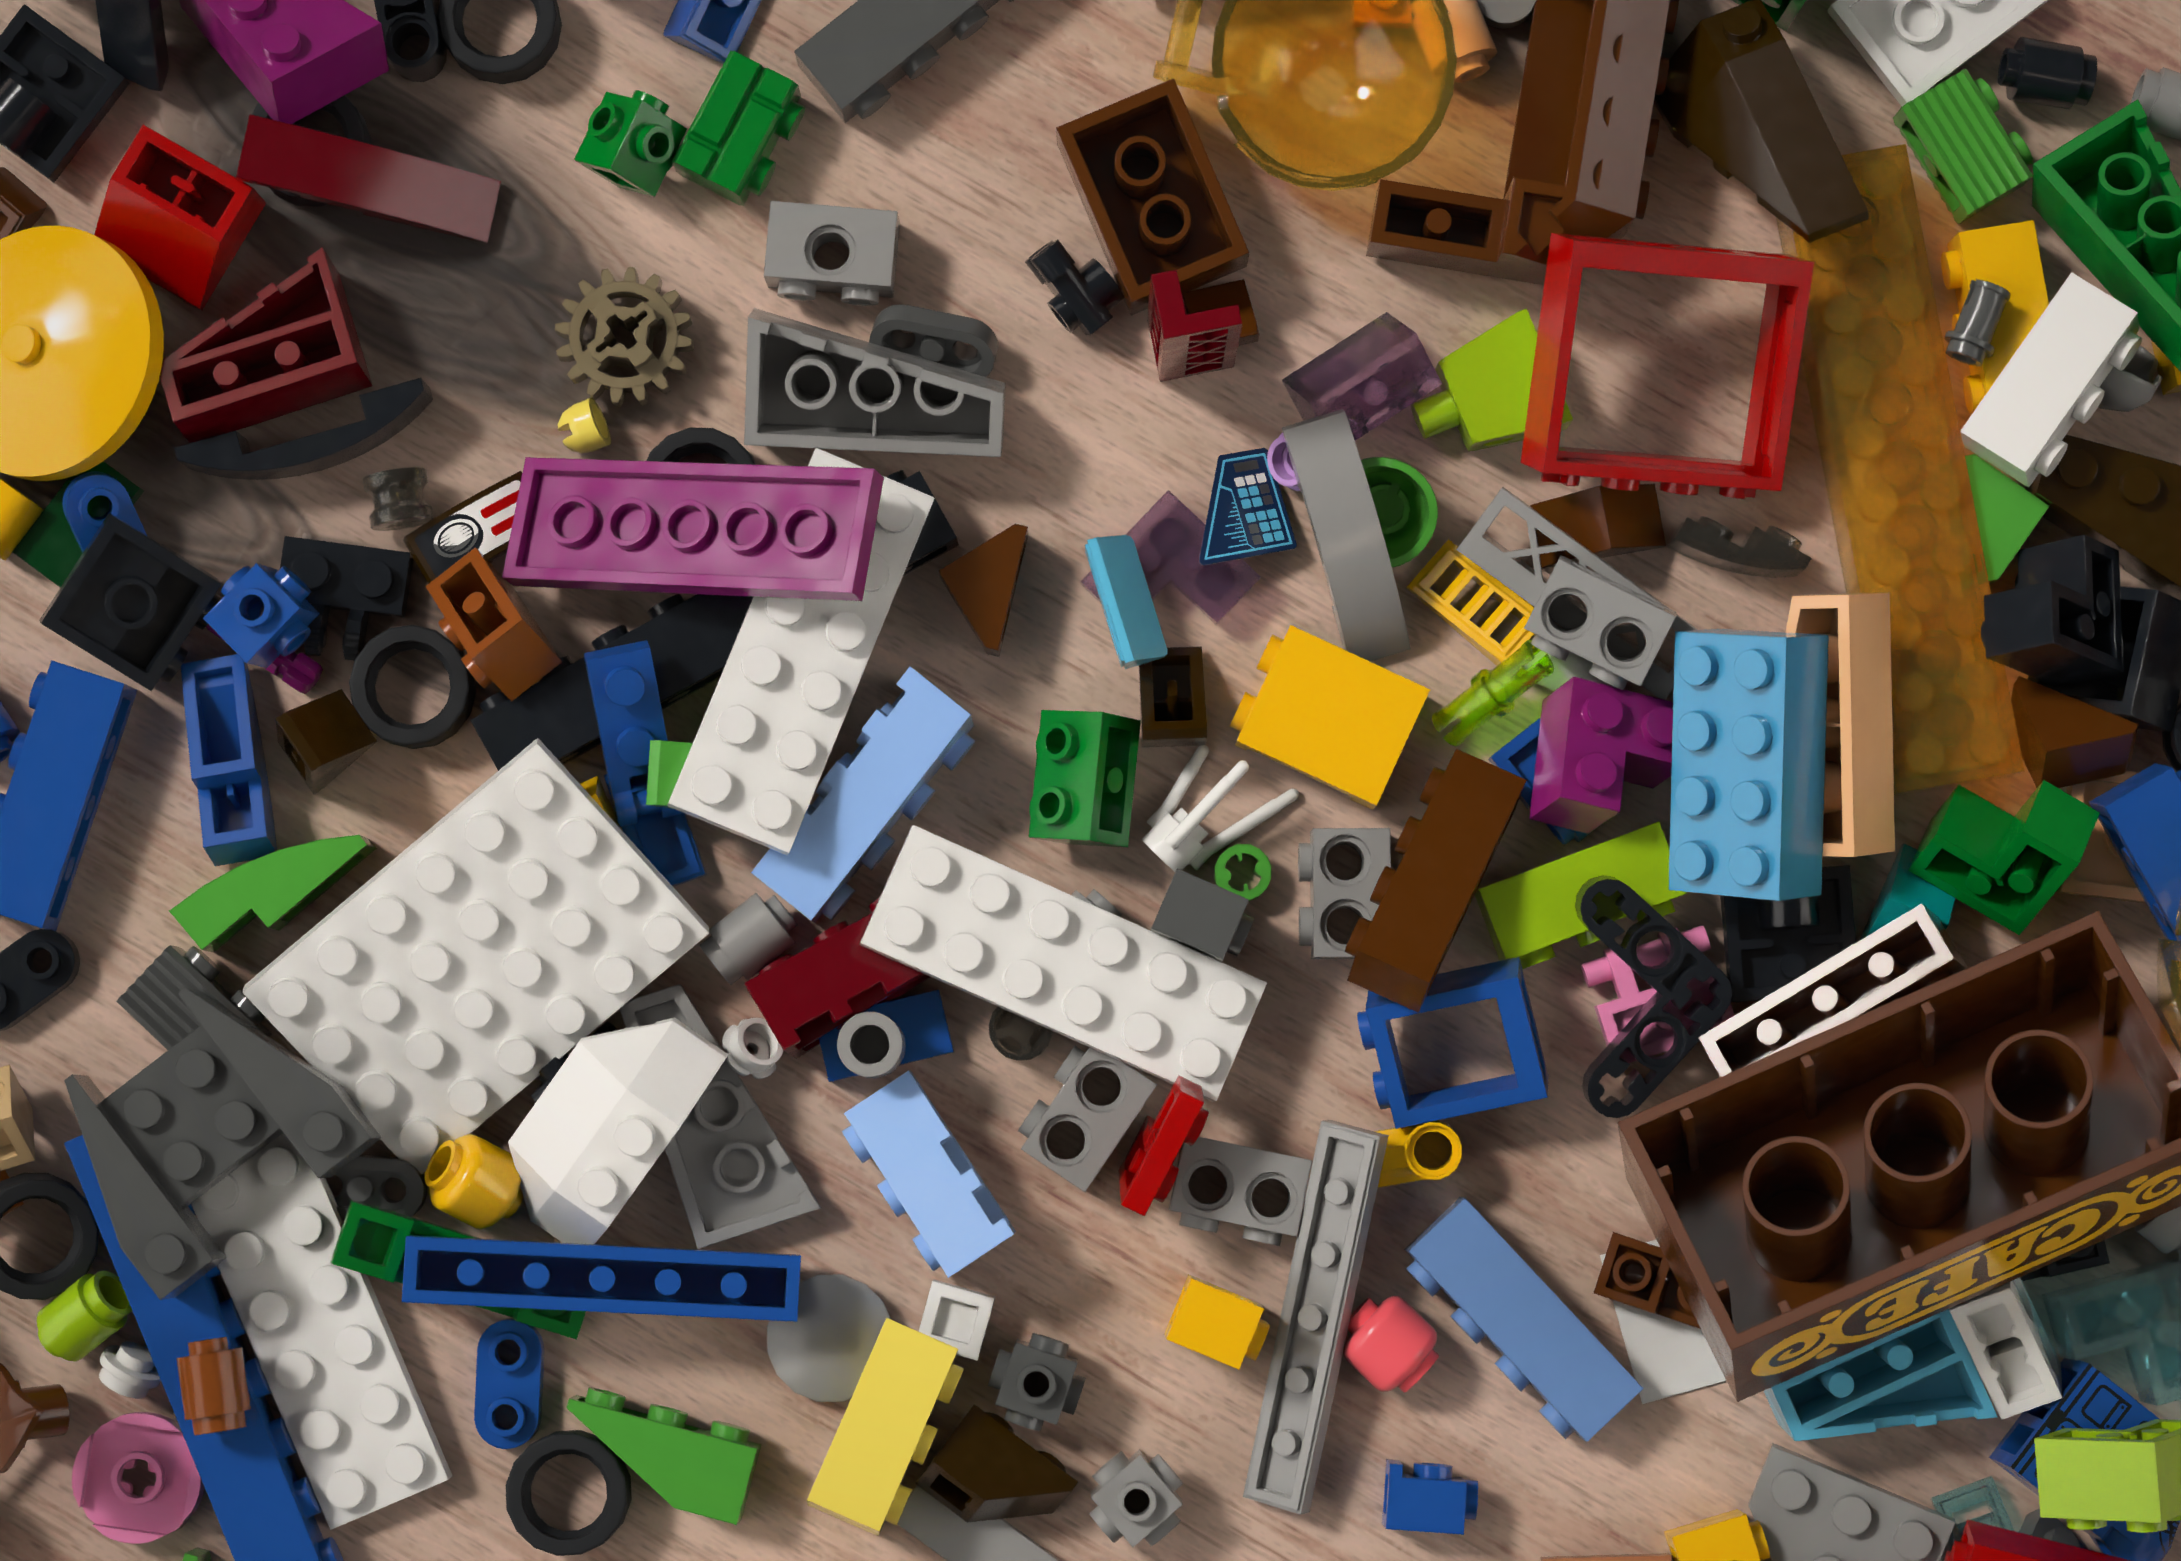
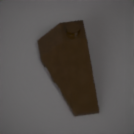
M1751 0L1701 20L1669 59V69L1663 96L1655 95L1654 104L1673 137L1687 148L1694 145L1713 160L1715 170L1727 179L1734 176L1756 193L1757 202L1809 243L1868 220L1869 212L1785 38L1762 1Z

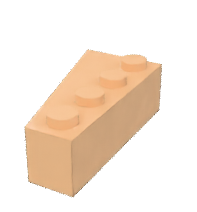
M1890 593L1792 596L1786 632L1829 635L1822 856L1858 857L1895 852Z

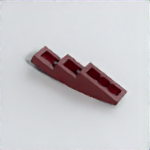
M252 114L249 115L236 174V180L299 194L300 198L360 211L366 216L486 244L488 243L501 184L499 180L438 162Z

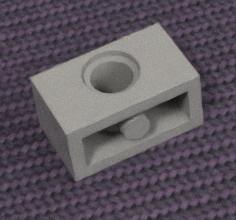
M770 201L764 278L768 288H778L777 296L781 298L800 301L815 300L816 292L840 293L842 302L861 306L878 305L879 297L894 298L900 229L898 212ZM828 242H838L848 248L849 257L840 268L826 270L814 262L817 250Z

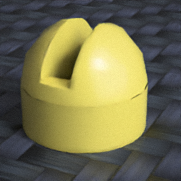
M593 398L573 404L562 413L558 422V431L571 430L573 435L568 436L562 441L564 446L571 451L581 454L588 453L611 444L608 425L600 407Z

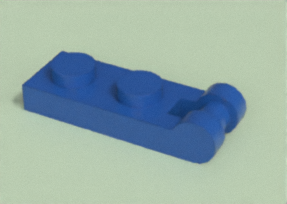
M644 640L584 653L618 827L638 824L637 817L660 812L663 818L681 815L682 812L676 809L646 805L647 789L632 792L629 777L648 773L650 740L668 741L648 641Z

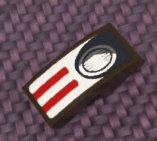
M521 471L457 504L404 537L403 541L428 584L475 547L490 563L507 553L522 478Z

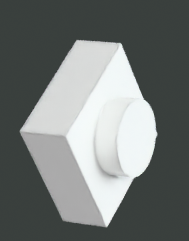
M934 1279L918 1332L957 1348L958 1356L978 1361L996 1296Z

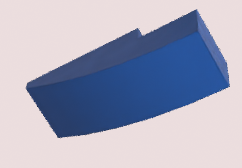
M238 654L183 663L181 666L191 779L198 789L203 848L215 867L255 860L277 851L269 781L248 665Z

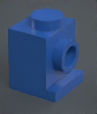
M1386 1459L1382 1525L1385 1529L1464 1535L1465 1519H1476L1478 1481L1464 1480L1462 1477H1452L1453 1466L1446 1464L1414 1463L1413 1474L1403 1473V1464L1399 1460Z

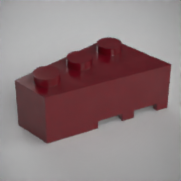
M323 247L306 258L308 261L307 265L280 284L275 286L272 282L256 293L259 298L227 321L222 317L163 359L160 379L172 421L189 443L237 431L373 386L339 272Z

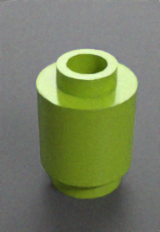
M109 1271L85 1274L38 1312V1337L43 1347L50 1354L68 1361H79L126 1324L128 1314L132 1309L119 1277Z

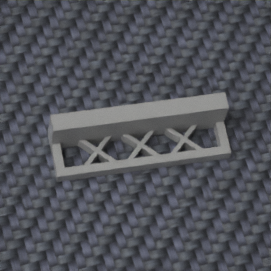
M1504 487L1501 488L1456 549L1534 607L1548 581L1542 573L1540 554L1564 550L1579 559L1580 565L1586 568L1589 567L1596 573L1665 606ZM1504 506L1527 521L1531 548L1509 551L1485 534ZM1536 529L1557 544L1538 546ZM1532 555L1534 569L1518 557ZM1572 594L1560 595L1550 605V614L1553 621L1565 629L1577 628L1587 619V608L1570 595ZM1676 614V618L1671 626L1676 631L1698 630L1678 614ZM1634 624L1615 626L1608 634L1609 647L1620 657H1634L1645 647L1644 633ZM1636 631L1638 645L1622 633ZM1655 658L1642 686L1659 699L1665 700L1674 688V666L1670 669Z

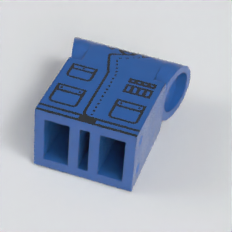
M2065 1356L2060 1362L2063 1398L2023 1412L1989 1458L2039 1496L2034 1438L2063 1428L2125 1430L2159 1418L2090 1363ZM2107 1521L2106 1527L2083 1531L2090 1535L2095 1545L2104 1554L2131 1561H2162L2172 1547L2180 1521H2167L2168 1529L2149 1533L2127 1531L2126 1521Z

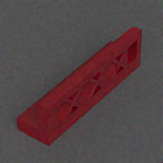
M1177 270L1152 274L1150 277L1147 322L1160 382L1233 368L1242 328L1239 305L1186 315Z

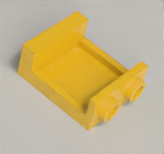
M1290 625L1284 639L1272 634L1256 668L1267 674L1257 697L1245 692L1230 724V727L1240 731L1235 746L1244 750L1250 749L1351 796L1350 800L1373 810L1380 800L1430 689Z

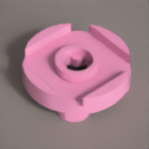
M152 1412L124 1414L101 1425L81 1445L72 1470L73 1495L79 1508L83 1507L86 1516L94 1523L93 1526L102 1535L123 1543L141 1544L152 1542L182 1528L190 1516L197 1510L205 1489L179 1424L167 1416ZM138 1459L148 1462V1471L156 1475L155 1485L146 1486L143 1496L133 1494V1483L123 1480L124 1469L135 1468Z

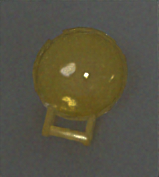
M1177 0L1164 60H1156L1153 77L1166 82L1174 78L1179 86L1217 95L1218 110L1237 140V143L1233 145L1269 175L1298 187L1337 191L1365 187L1377 183L1379 179L1413 161L1423 151L1441 126L1453 96L1458 54L1453 23L1443 0H1225L1215 27L1212 72L1188 66L1203 0Z

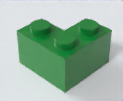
M2045 780L2042 781L2015 816L1958 784L1930 820L1908 871L2020 935L2079 865L2100 812Z

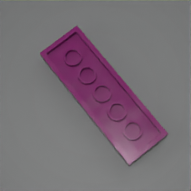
M525 457L502 578L513 586L862 601L884 477L874 468Z

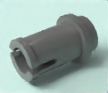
M1976 279V281L1971 280L1970 290L1954 331H1947L1944 339L1949 343L1945 352L1948 356L1965 364L1982 366L1985 357L1993 356L1995 351L1990 343L2011 293L1999 285Z

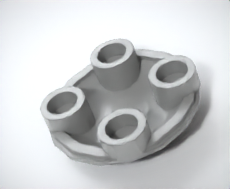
M844 1274L816 1275L799 1284L797 1322L769 1320L767 1325V1352L777 1376L795 1393L817 1402H844L852 1398L886 1318H891L884 1302L866 1284Z

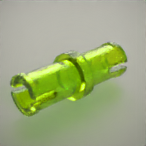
M1529 639L1491 671L1487 669L1480 670L1471 678V686L1445 707L1433 713L1432 721L1438 733L1457 718L1461 719L1443 737L1446 742L1456 747L1494 716L1499 718L1505 717L1514 710V701L1544 677H1548L1554 672V666L1549 655L1546 654L1531 667L1525 668L1524 666L1535 658L1534 656L1541 651L1531 644L1532 640Z

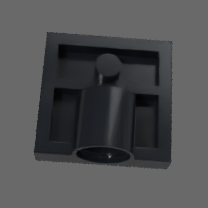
M24 4L0 35V144L55 183L130 83L117 71Z
M1850 865L1822 867L1821 895L1773 901L1720 895L1726 974L1732 988L1731 1002L1760 1001L1856 943Z

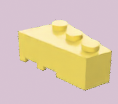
M886 1318L807 1498L808 1506L879 1536L885 1521L897 1526L912 1489L901 1485L911 1460L923 1465L938 1431V1428L927 1424L935 1403L939 1400L949 1405L964 1371V1368L953 1364L958 1352L957 1348Z

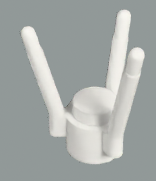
M1199 745L1161 807L1146 821L1152 829L1141 840L1174 872L1177 869L1183 870L1188 864L1198 870L1213 854L1296 801L1299 797L1298 790L1289 789L1204 844H1201L1200 842L1209 833L1199 824L1249 770V764L1243 760L1239 761L1189 814L1181 807L1172 816L1209 753L1208 746Z

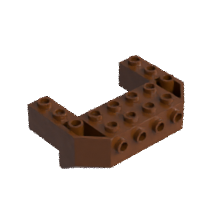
M1536 0L1503 199L1380 179L1375 197L1366 256L1544 285L1551 233L1621 239L1625 236L1634 219H1643L1646 211L1650 182L1641 180L1645 156L1653 158L1657 144L1660 120L1652 119L1651 116L1655 95L1663 96L1666 86L1669 58L1661 57L1664 34H1673L1679 0Z

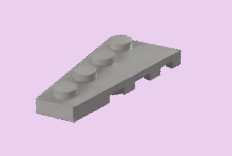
M681 984L630 1000L620 1008L626 1028L655 1024L657 1021L677 1018L722 1050ZM725 1059L677 1133L665 1148L698 1249L822 1208L741 1078L732 1070Z

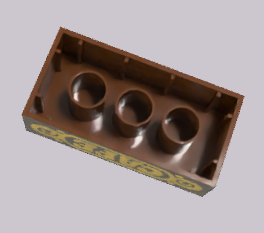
M2099 911L1617 1122L1626 1179L1737 1402L2181 1206V1055Z

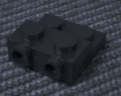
M109 513L39 621L45 627L152 691L159 679L169 683L182 666L188 651L182 648L181 645L194 625L201 630L208 625L203 617L222 599L221 596L216 594L221 583L210 573Z

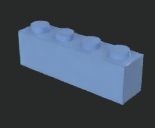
M1459 1197L1404 1249L1414 1259L1406 1270L1432 1297L1440 1289L1444 1291L1458 1306V1309L1450 1317L1476 1344L1486 1336L1503 1355L1494 1364L1519 1391L1522 1392L1530 1384L1547 1403L1539 1412L1564 1439H1567L1575 1432L1581 1439L1588 1442L1644 1389L1466 1198Z

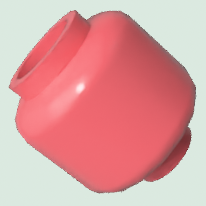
M1400 1296L1389 1297L1379 1305L1372 1299L1367 1298L1351 1314L1348 1327L1351 1335L1345 1341L1343 1356L1377 1390L1388 1392L1398 1387L1404 1393L1407 1392L1439 1358V1354L1433 1350L1437 1341L1436 1330Z

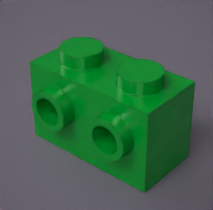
M1041 710L1040 729L1036 740L1037 759L1034 788L1029 806L1030 838L1072 845L1128 848L1141 720L1105 712Z

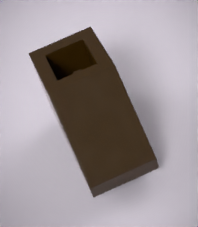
M974 1404L915 1484L968 1523L1052 1514L1072 1492L1078 1481L1066 1473L1065 1467L1056 1457L1047 1452L1035 1450L1016 1436L1011 1425L1002 1417L991 1412H984Z

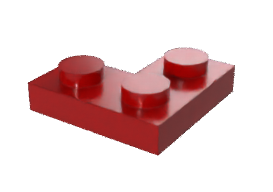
M1178 1075L1156 1119L1148 1115L1146 1116L1118 1170L1122 1206L1145 1216L1153 1199L1162 1203L1167 1198L1179 1171V1167L1173 1165L1175 1157L1183 1142L1190 1146L1194 1145L1203 1130L1209 1114L1208 1110L1202 1108L1204 1104L1202 1086Z

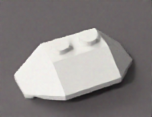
M677 1018L581 1038L508 1141L515 1169L520 1175V1186L530 1221L562 1243L595 1244L608 1229L677 1133L728 1054Z

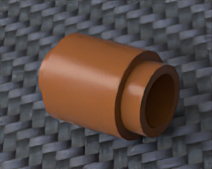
M227 1336L189 1342V1356L178 1357L176 1361L185 1420L192 1419L194 1435L247 1427L245 1410H250L251 1406L242 1347L229 1349Z

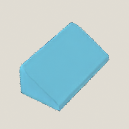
M1128 535L1096 537L1087 540L1085 553L1120 666L1128 669L1164 658L1167 655L1168 649L1134 540Z

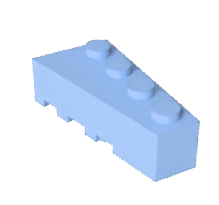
M911 666L896 683L904 691L892 705L887 702L881 709H876L861 729L862 732L856 740L859 747L852 755L847 752L841 759L837 760L823 778L816 790L819 796L812 805L809 804L790 853L785 855L769 849L751 872L813 923H816L822 914L832 920L841 911L855 892L847 883L863 864L870 870L877 866L895 842L888 835V832L903 814L911 821L918 815L935 793V790L928 785L929 781L943 764L952 771L975 743V740L967 735L974 727L971 714Z

